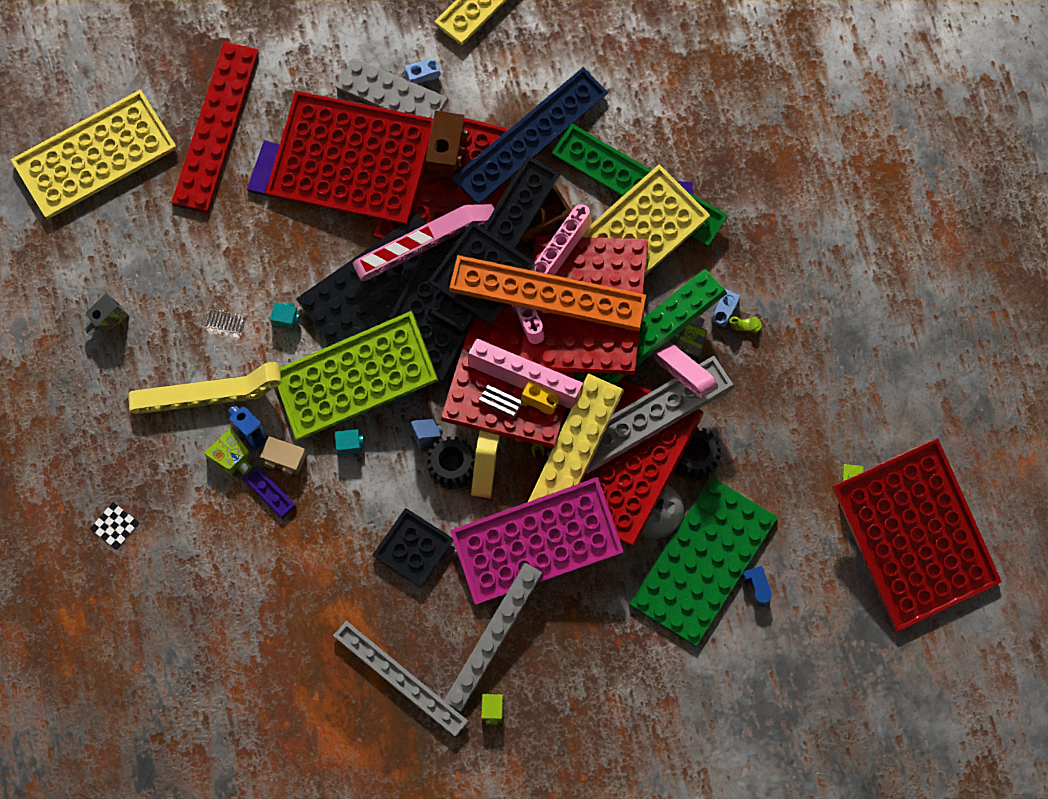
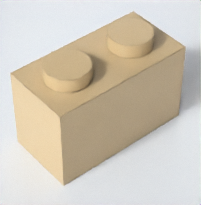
M269 436L260 458L263 465L270 469L276 467L287 475H298L307 454L304 448Z

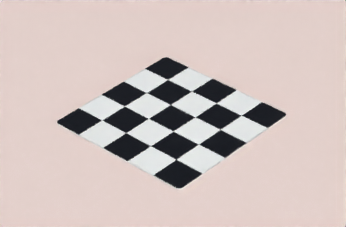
M112 502L90 529L117 549L139 522Z

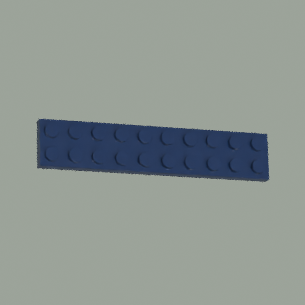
M582 67L454 175L452 181L476 205H479L518 172L527 156L531 158L537 156L565 132L571 124H574L606 97L608 91Z

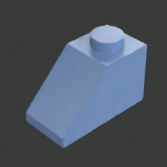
M433 419L411 422L413 436L420 451L432 446L434 443H439L443 431L439 424H435Z

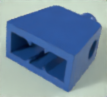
M233 406L228 410L229 419L234 429L254 451L267 442L268 435L265 429L246 407L239 409L237 406Z

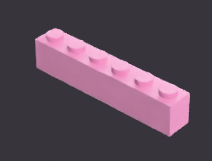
M476 339L468 354V366L522 389H525L528 382L531 381L557 394L560 398L558 404L572 409L573 404H575L583 385L580 381L479 339Z

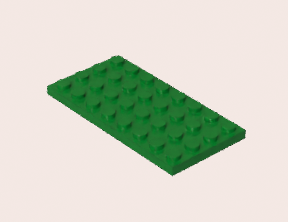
M710 477L630 601L629 606L694 647H697L778 517L715 478Z

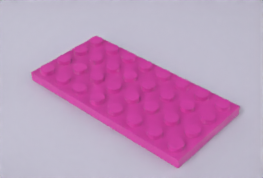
M598 477L450 530L475 605L506 595L524 563L543 573L538 581L540 583L624 553Z

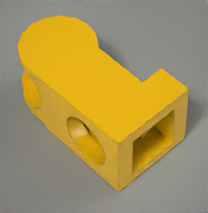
M529 381L520 400L523 401V406L528 404L543 413L553 414L560 398L550 390Z

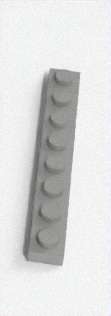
M524 563L445 697L444 701L462 712L543 574L542 572Z
M345 621L333 635L336 640L455 738L466 726L468 720L349 622Z

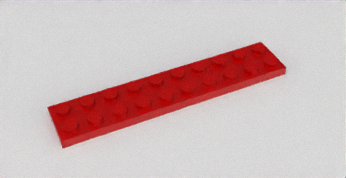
M223 41L172 198V205L204 213L209 212L259 54L257 48Z

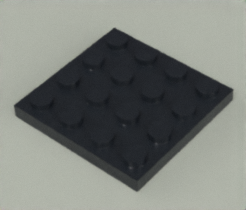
M472 221L428 283L492 325L506 306V303L449 292L457 255L531 270L535 266V262Z

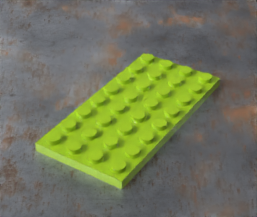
M410 311L280 367L281 384L277 387L294 436L299 441L438 381L414 314Z

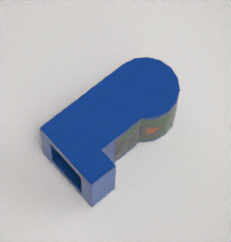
M762 566L744 571L742 579L744 583L750 582L754 592V602L759 606L767 605L772 597V592Z

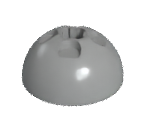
M666 485L658 501L660 504H656L641 533L646 538H666L675 533L683 521V501L677 491L669 485Z

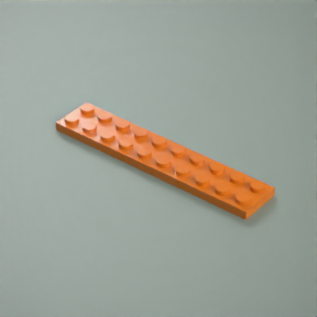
M457 255L449 292L639 331L646 299L645 294Z

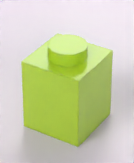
M482 694V722H486V725H498V722H502L503 695Z

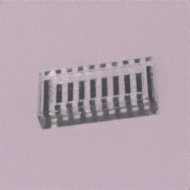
M209 307L204 325L208 328L242 335L247 317L243 314Z

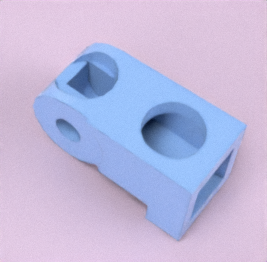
M435 59L407 65L404 69L405 79L415 84L434 80L441 75Z
M725 289L727 295L720 299L711 320L712 323L723 328L726 327L740 301V295Z

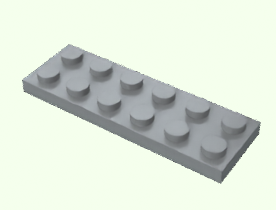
M353 58L336 85L338 91L375 107L434 118L435 111L442 112L448 103V97L355 58Z

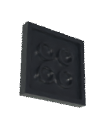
M405 507L372 556L422 588L454 540L451 536Z

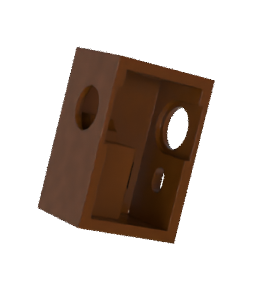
M435 111L426 155L427 177L452 180V177L462 169L461 159L464 158L465 147L462 146L463 141H467L468 130H465L464 115Z
M554 185L519 242L523 249L535 243L537 236H548L558 231L572 212L556 185Z

